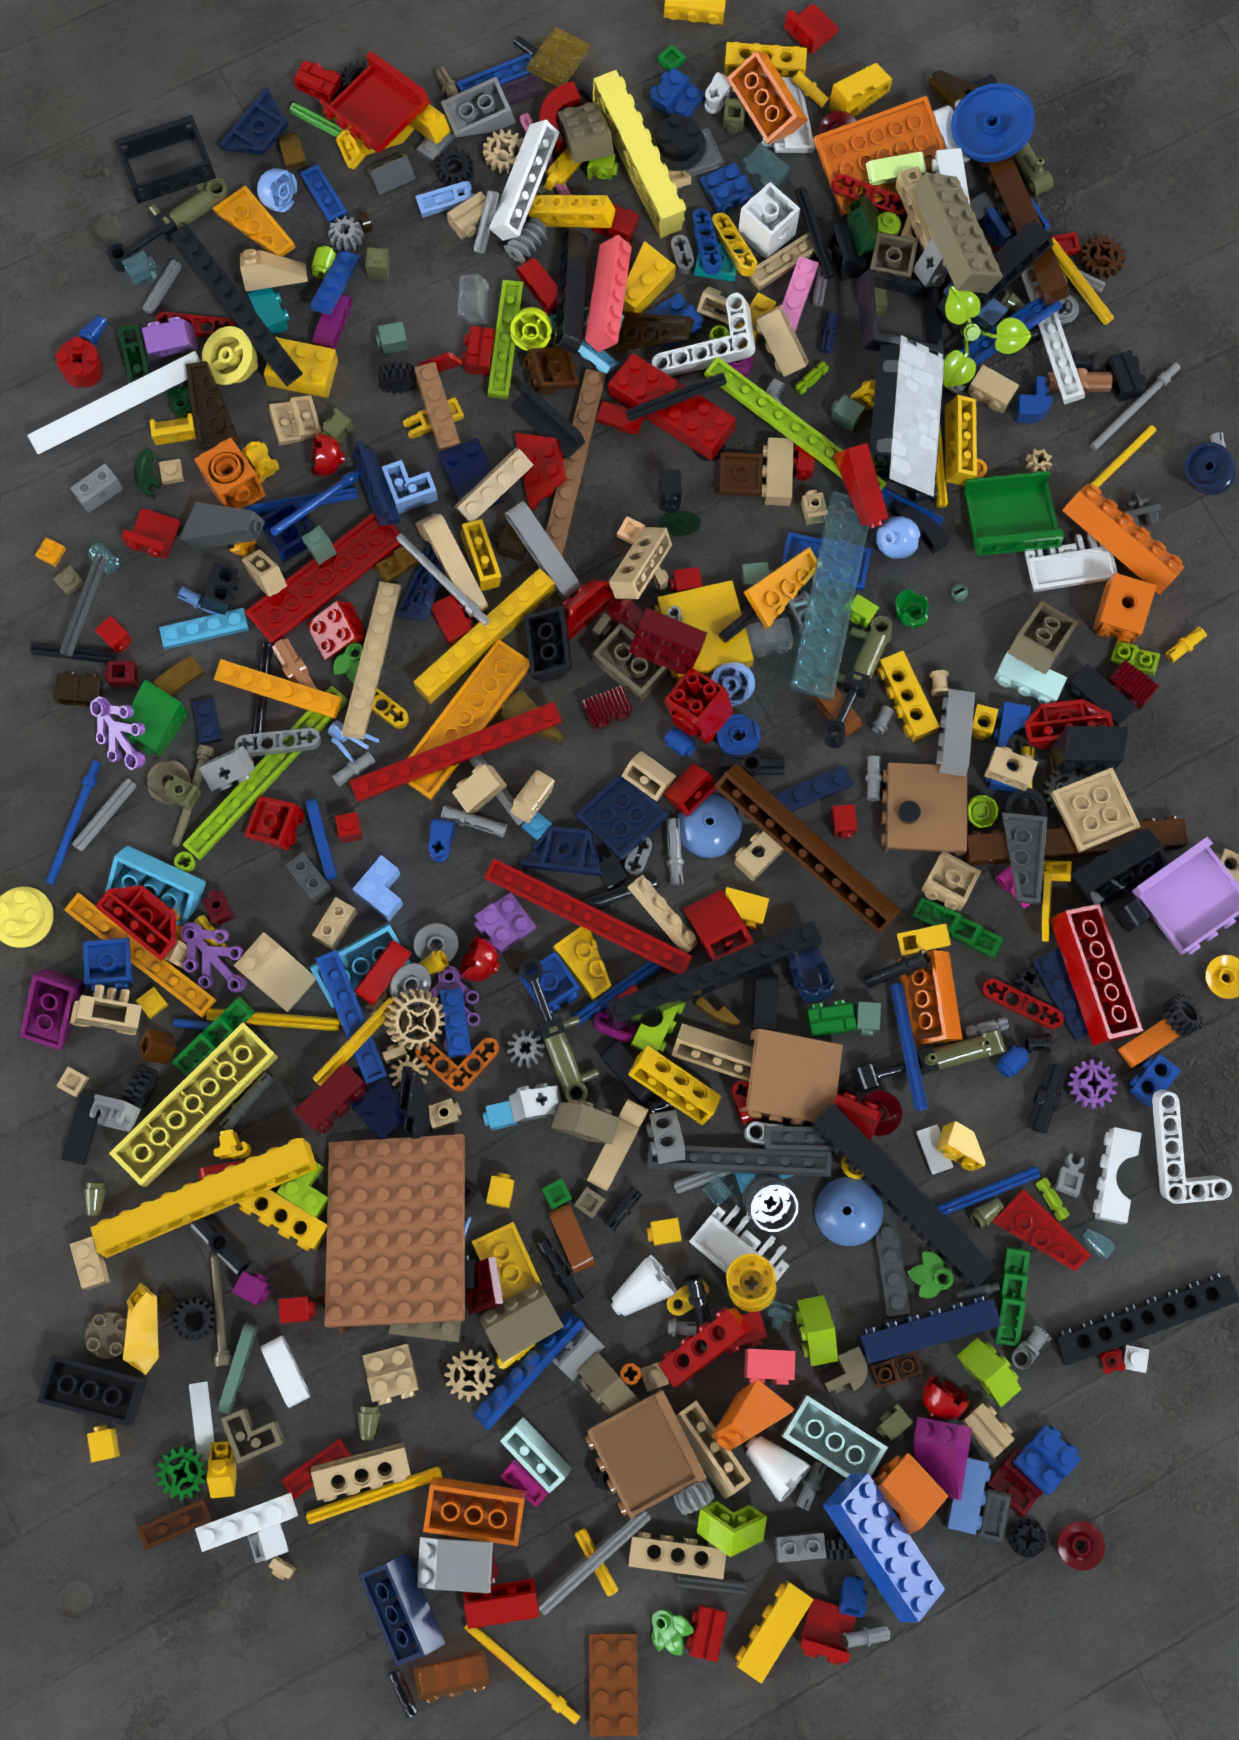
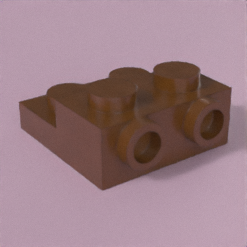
M559 347L531 348L525 357L524 367L531 374L529 385L538 394L556 393L558 389H572L579 386L571 352Z

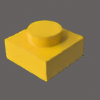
M155 987L136 1000L150 1019L169 1006Z

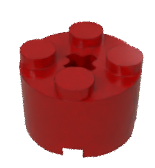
M74 337L64 343L55 355L57 366L64 379L75 388L92 387L103 376V361L96 347L87 340Z

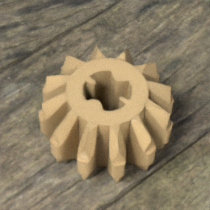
M406 1055V1062L404 1063L400 1057L397 1058L400 1064L399 1067L394 1064L391 1065V1068L397 1072L389 1074L390 1078H397L392 1082V1085L395 1087L400 1084L401 1086L403 1066L419 1072L420 1077L427 1076L428 1071L422 1070L426 1064L424 1062L418 1064L419 1058L417 1056L411 1062L410 1056ZM421 1078L423 1084H426L427 1081L424 1078Z

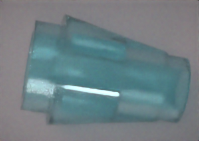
M1090 1228L1081 1237L1084 1243L1099 1258L1102 1257L1105 1260L1108 1259L1117 1246L1113 1243L1112 1239Z

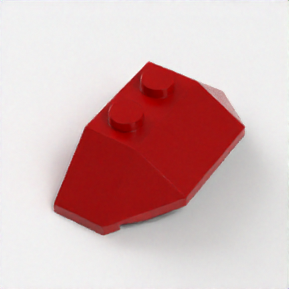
M592 580L589 584L585 583L578 589V593L573 598L568 597L562 603L565 606L569 641L616 600L610 588L609 580Z
M1084 699L1040 704L1024 724L1028 744L1043 750H1049V747L1067 726H1114L1111 712L1104 711Z
M142 885L108 889L95 906L160 961L165 959L176 944V912Z

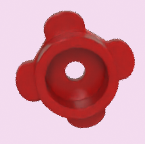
M1116 1348L1113 1351L1100 1353L1099 1357L1104 1365V1373L1111 1374L1113 1371L1118 1370L1122 1372L1125 1370L1126 1365L1122 1361L1121 1356L1123 1353L1120 1349ZM1111 1359H1114L1115 1363L1112 1364L1110 1362Z

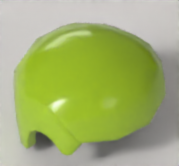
M978 795L971 798L967 803L968 822L978 828L993 825L998 817L999 810L995 800L987 795Z

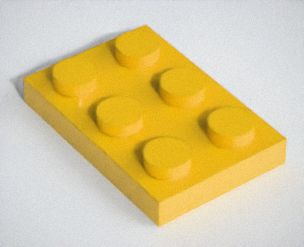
M514 1222L472 1241L480 1261L496 1257L503 1302L524 1291L529 1286L538 1282L541 1284Z

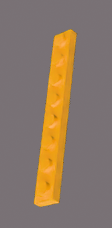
M77 893L64 910L102 940L129 938L131 963L203 1018L207 1010L217 1001L166 960L160 961L80 893Z

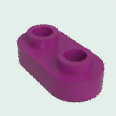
M598 1012L594 1017L593 1027L599 1033L614 1037L621 1042L633 1041L637 1033V1027L633 1023L614 1030L607 1012Z

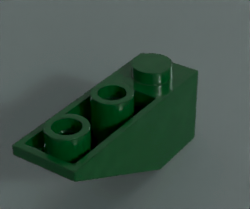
M865 194L848 205L847 220L858 256L865 252H870L875 247L878 229L877 216L880 213Z

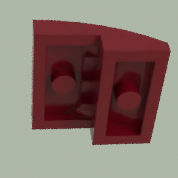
M1015 1447L985 1486L988 1489L1010 1493L1009 1507L1022 1518L1027 1514L1036 1499L1042 1496L1043 1492L1012 1463L1021 1451L1018 1447Z

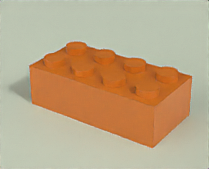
M433 1476L429 1488L423 1532L518 1546L526 1490Z

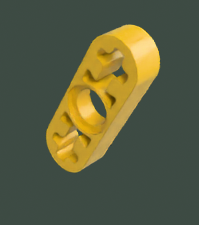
M377 688L376 694L378 695L374 698L372 711L396 729L406 727L409 722L407 711ZM380 700H385L388 702V707L385 710H378L376 703ZM391 710H393V713H395L397 716L403 714V721L401 722L400 720H398L397 722H395L394 716L390 713Z

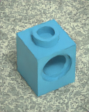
M510 1101L486 1106L487 1112L483 1113L485 1126L490 1125L491 1131L518 1125V1122L514 1123Z

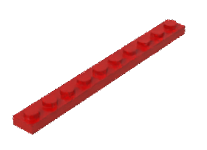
M552 702L349 782L359 803L560 725L562 720L555 702Z
M493 859L484 879L677 975L686 972L693 956L496 859Z

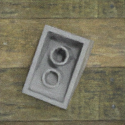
M497 77L441 102L456 137L495 132L516 123Z
M443 1536L420 1537L417 1587L433 1590L490 1593L493 1542Z

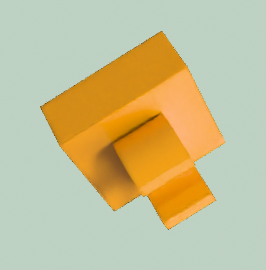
M45 537L35 556L56 567L66 548Z
M257 541L234 544V548H231L230 552L245 558L255 552Z

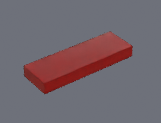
M340 1438L287 1475L281 1482L288 1493L292 1494L293 1500L314 1487L311 1467L350 1457L352 1454Z

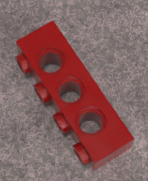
M723 1308L715 1315L716 1320L712 1323L709 1321L705 1322L697 1329L699 1331L698 1334L694 1337L691 1335L687 1336L680 1342V1348L676 1351L671 1349L662 1356L664 1360L658 1366L673 1388L683 1385L752 1331L736 1308ZM719 1326L725 1330L724 1338L718 1335L717 1330ZM701 1340H704L707 1344L706 1352L700 1348ZM683 1354L689 1357L688 1365L684 1364L682 1360Z

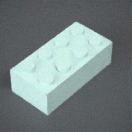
M807 1395L802 1397L780 1435L845 1478L850 1474L869 1473L872 1476L888 1448Z

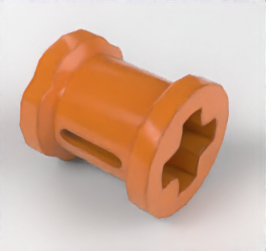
M633 1363L625 1364L620 1370L622 1381L629 1385L637 1383L641 1377L640 1368ZM628 1367H632L633 1371H637V1375L633 1377L632 1381H629L628 1377H624V1372H627Z

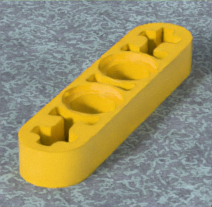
M725 213L714 214L712 222L716 237L734 266L743 276L749 277L756 273L757 260L734 223ZM731 235L734 239H726L724 236ZM739 249L742 250L744 253L737 254L733 250Z

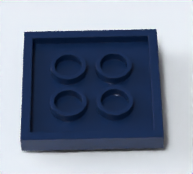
M623 772L575 814L576 818L615 854L620 861L669 818L668 814L650 796L622 777Z

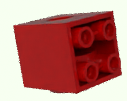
M693 667L687 671L664 699L674 724L688 735L696 737L707 745L734 713L726 688Z

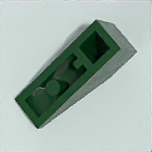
M142 324L117 327L129 383L150 373Z

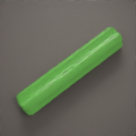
M293 102L290 106L291 114L335 137H338L343 131L335 122L296 102Z

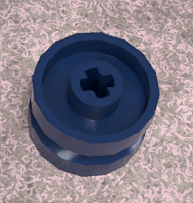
M1211 442L1196 446L1189 453L1185 461V472L1188 480L1200 493L1218 495L1225 492L1233 484L1237 474V466L1230 452L1223 445Z

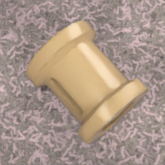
M936 670L929 673V677L932 679V696L948 695V671Z

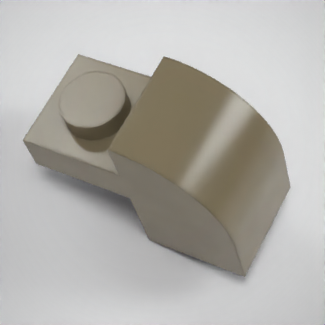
M856 1346L838 1355V1363L843 1374L823 1383L826 1392L832 1391L833 1394H837L846 1389V1384L849 1385L851 1391H855L864 1383L867 1376V1363L860 1347Z

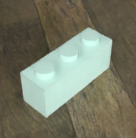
M1008 651L994 677V680L998 681L1001 686L1018 690L1019 694L1036 698L1041 704L1056 702L1067 679L1066 676L1050 669L1045 675L1008 654Z
M524 1417L500 1441L549 1494L567 1477L572 1469Z

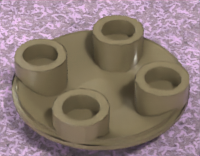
M103 1312L95 1315L85 1331L87 1349L93 1355L102 1359H113L123 1354L127 1319L116 1312Z

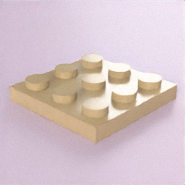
M1113 767L1051 793L1079 853L1141 827Z

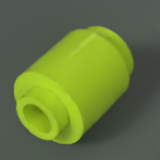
M322 246L316 249L311 266L312 274L315 277L325 278L336 258V253L332 248Z

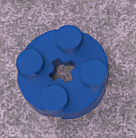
M743 714L731 715L717 732V743L725 755L753 753L757 750L761 737L759 726L754 720L752 721ZM736 731L744 734L745 737L741 741L733 738Z

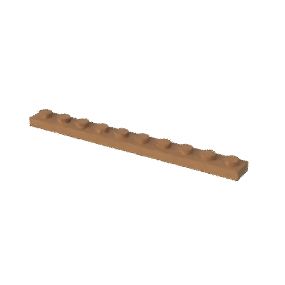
M589 369L585 371L572 424L582 433L585 443L569 459L564 457L563 462L567 480L556 489L546 529L547 535L562 557L596 421L595 418L606 380V373Z

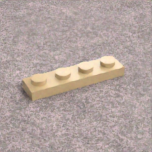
M809 233L801 236L757 265L756 273L748 278L758 291L795 268L799 256L809 259L816 254Z
M643 875L627 887L681 951L689 953L699 943L694 933L686 927L679 915L669 907L666 900L658 894L651 882Z

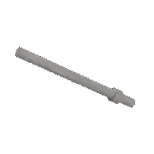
M1175 362L1165 372H1161L1156 377V381L1093 441L1090 447L1096 451L1145 402L1161 387H1165L1171 381V377L1181 368L1180 365Z
M402 533L397 536L396 540L465 607V611L470 616H474L484 626L490 623L491 620L480 610V606L475 601H471L411 541Z

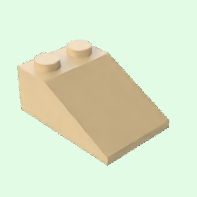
M248 249L240 253V269L246 292L308 282L305 263L262 250Z
M264 932L234 965L242 975L287 1013L316 982V978L311 972Z

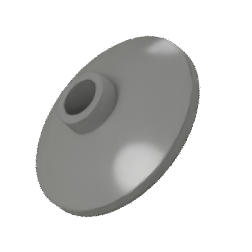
M428 924L417 932L414 939V950L421 960L434 950H442L447 956L448 961H450L458 951L459 944L456 933L444 924ZM439 939L440 942L436 944L432 940Z
M409 963L402 966L394 974L391 981L390 990L392 998L397 997L401 999L400 992L402 991L408 996V990L411 988L415 993L418 988L422 989L424 993L430 991V974L424 966L417 963ZM421 1002L411 1003L408 1005V1007L417 1006Z

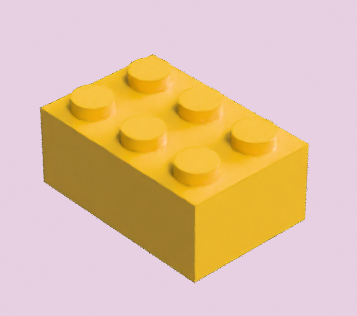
M275 337L302 371L303 375L286 387L267 363L264 371L267 386L328 398L338 364L336 350Z

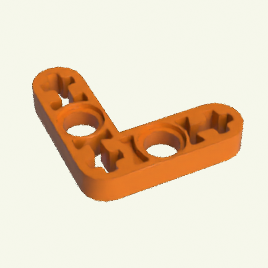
M485 1038L459 1066L453 1063L430 1041V1053L434 1057L436 1053L440 1055L433 1060L431 1065L428 1063L431 1061V1058L426 1054L422 1057L421 1049H415L419 1060L424 1062L447 1086L455 1092H462L497 1057L500 1048L495 1039ZM486 1043L488 1045L493 1043L494 1053L488 1052L484 1056L488 1060L484 1062L476 1053L480 1051L482 1055L486 1050L484 1045ZM471 1059L480 1061L481 1065L477 1071L469 1070L467 1065ZM441 1060H445L449 1065L447 1071L443 1073L436 1070V1064ZM464 1068L472 1077L469 1079L466 1075L462 1080L464 1083L462 1087L460 1085L453 1086L455 1083L453 1078H460L464 1074L460 1070Z

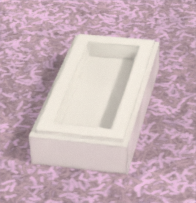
M938 1124L915 1132L931 1175L953 1168L951 1160L945 1158L941 1152L936 1150L941 1134Z

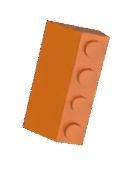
M756 50L727 77L728 82L767 144L793 134L808 121L767 54Z
M928 951L927 953L931 960L930 968L926 969L924 967L914 971L913 975L904 974L900 976L916 1047L962 1040L948 951Z

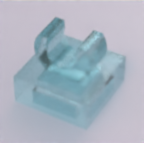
M716 1176L702 1189L717 1207L732 1194L731 1191L734 1188L733 1185L727 1187L722 1182L726 1178L725 1176L720 1178Z
M772 1301L768 1306L767 1315L773 1317L771 1327L780 1330L782 1321L790 1322L793 1306Z

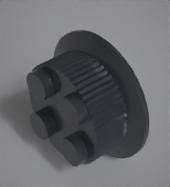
M671 114L651 134V142L653 146H657L662 164H666L669 170L683 171L696 166L704 157L706 151L705 136L698 124L685 115Z

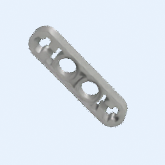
M314 728L247 734L236 739L235 749L242 745L244 746V742H248L251 745L247 746L246 750L249 757L314 750L320 746L321 736ZM299 735H300L301 738H302V740H301V743H302V744H301V745H299V744H300V741H299V738H298ZM309 735H313L316 738L312 740V743L304 739H309ZM288 736L295 738V742L291 746L283 744L284 739ZM267 738L272 739L273 745L270 748L265 749L261 746L263 740Z

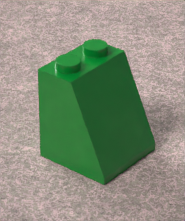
M145 680L131 705L134 710L133 716L123 720V722L130 724L143 723L145 733L140 736H133L128 732L123 733L130 744L134 745L136 742L142 746L140 749L149 756L155 754L160 757L190 715L182 702Z

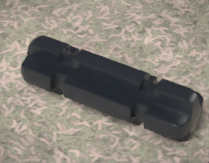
M396 1669L390 1672L388 1678L391 1684H394L393 1689L401 1706H404L403 1711L406 1717L410 1718L416 1715L418 1708L416 1703L412 1701L413 1697L406 1681H403L401 1670Z

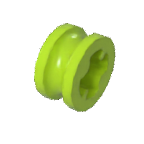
M180 852L176 855L174 864L176 868L189 873L194 870L196 861L189 852ZM181 859L191 860V862H188L189 866L184 867V865H180L182 863Z

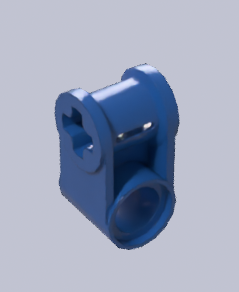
M432 819L428 850L435 862H444L450 855L451 843L455 832V821ZM439 847H442L443 850H440L439 853L435 852Z

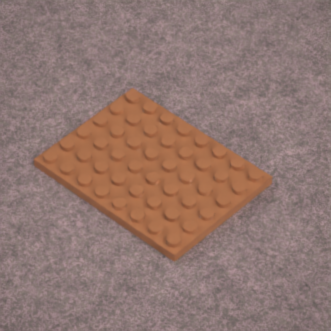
M463 1134L424 1136L419 1139L407 1137L329 1142L325 1327L465 1321V1136Z

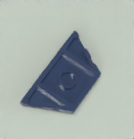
M265 88L219 143L221 150L265 155L288 127L287 120L281 113L268 88Z
M549 826L543 833L542 838L532 847V853L526 860L523 858L520 863L523 868L595 876H602L603 874L594 837L590 830Z

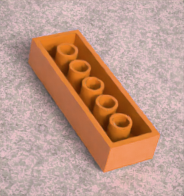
M1088 483L1078 491L1062 511L1144 582L1157 585L1155 591L1160 595L1184 569L1183 561L1178 556L1167 552V548L1162 542L1152 539L1150 532L1146 528L1137 526L1131 515L1126 512L1122 513L1117 508L1118 505L1112 499H1106L1097 486Z

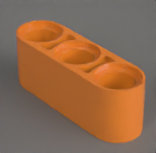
M1166 1018L1118 1049V1052L1130 1068H1133L1180 1036L1176 1034V1030L1173 1031L1171 1029L1172 1026L1166 1023L1168 1021Z

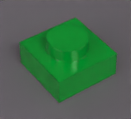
M671 44L658 56L657 62L670 72L672 68L677 70L685 63L686 56Z
M562 1178L542 1189L552 1210L572 1200Z

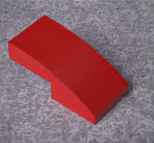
M603 401L595 420L598 424L616 427L619 432L637 435L645 417L629 421L626 415V409L628 408Z

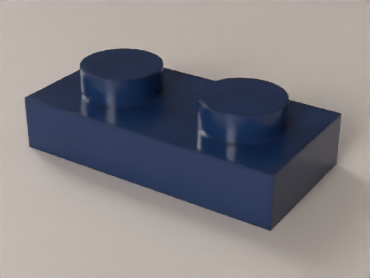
M211 698L192 702L199 744L205 745L221 742L222 737L215 699Z

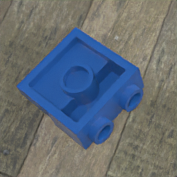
M672 68L670 72L665 71L660 79V85L658 87L653 86L649 93L650 107L666 117L676 113L690 118L705 98V92L689 83V77L675 68Z
M736 163L699 178V184L715 214L729 213L733 208L747 204L754 196L751 184L746 175L741 174Z
M680 293L646 313L691 316L694 323L690 335L698 334L703 328V318L692 304L689 305ZM684 341L666 343L665 345L670 349L674 345L679 346Z
M129 938L83 942L84 983L87 990H91L94 993L95 985L97 984L103 985L105 987L104 991L106 988H115L117 991H121L122 989H128V986H133Z
M556 951L540 961L543 970L539 982L551 1015L561 1009L559 1005L565 1001L568 1004L575 1001L579 997L578 993L581 991L580 986ZM533 965L525 973L533 976L536 972V967ZM518 975L519 979L531 995V998L539 1008L530 982L523 980L520 977V975Z
M1047 1425L1037 1430L1012 1463L1046 1496H1049L1064 1477H1067L1081 1458L1077 1455L1078 1449L1074 1445L1066 1444L1060 1439L1061 1433L1055 1427H1048Z

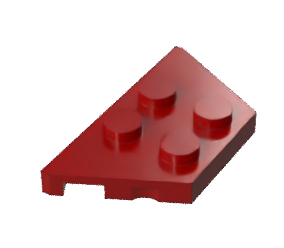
M516 433L517 448L534 464L523 475L528 505L533 511L538 508L537 504L545 496L548 498L557 487H560L567 480L560 442L552 437Z

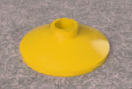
M1221 955L1208 964L1205 971V980L1208 988L1216 996L1223 999L1239 997V958L1232 955ZM1222 975L1228 977V982L1222 980Z

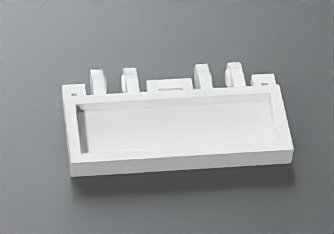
M782 77L808 121L793 134L771 144H767L763 138L762 145L764 147H774L775 153H813L815 145L803 91L791 81L793 77Z
M1089 533L1087 535L1089 549H1085L1082 536L1078 534L1075 535L1074 544L1061 545L1060 548H1057L1058 554H1056L1055 548L1047 549V556H1043L1042 550L1025 551L1033 592L1107 581L1114 573H1118L1114 555L1100 543V547H1098L1096 539Z
M737 1205L723 1222L720 1219L726 1211L718 1206L689 1241L726 1274L728 1267L734 1259L751 1253L761 1255L770 1262L774 1269L776 1282L790 1266L783 1259L776 1267L773 1265L787 1247L784 1245L776 1250V1253L770 1260L763 1255L775 1242L776 1238L771 1235L758 1252L756 1248L761 1244V1241L746 1229L741 1236H738L739 1232L751 1219L748 1214L742 1218L735 1230L728 1225L730 1220L739 1213L740 1208ZM750 1283V1290L754 1289L755 1283Z

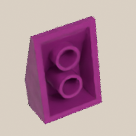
M47 968L34 973L19 1037L62 1050L72 1027L70 1020L74 1001H78L84 993V981Z
M917 1417L914 1435L915 1460L945 1491L949 1498L961 1500L972 1428Z

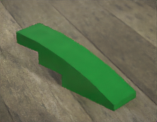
M923 897L912 915L913 918L928 927L946 923L949 937L952 940L994 960L1005 941L1003 937L985 930L982 925L963 918L962 914Z
M239 996L172 1063L187 1077L237 1027L245 1023L255 1011Z
M1006 1246L998 1304V1316L1001 1326L996 1327V1344L1018 1347L1020 1343L1026 1306L1025 1294L1030 1251L1027 1249Z

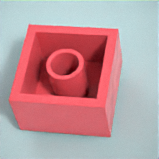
M745 1349L744 1378H749V1383H753L758 1379L765 1384V1379H773L772 1384L789 1385V1380H795V1351Z

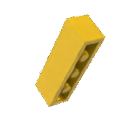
M788 1580L785 1584L781 1583L774 1594L777 1597L772 1605L768 1604L761 1615L764 1619L759 1626L755 1625L748 1636L751 1640L746 1647L742 1645L735 1656L737 1667L761 1684L814 1600Z

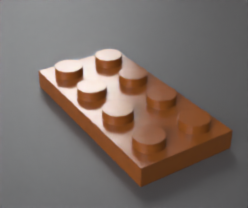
M589 1633L590 1737L638 1736L637 1633Z

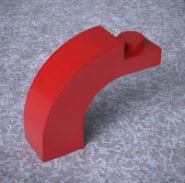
M574 81L554 89L545 98L541 106L540 121L547 120L559 132L560 130L557 125L559 122L558 111L568 107L575 108L581 106V97ZM559 133L554 146L557 156L565 151L561 133Z

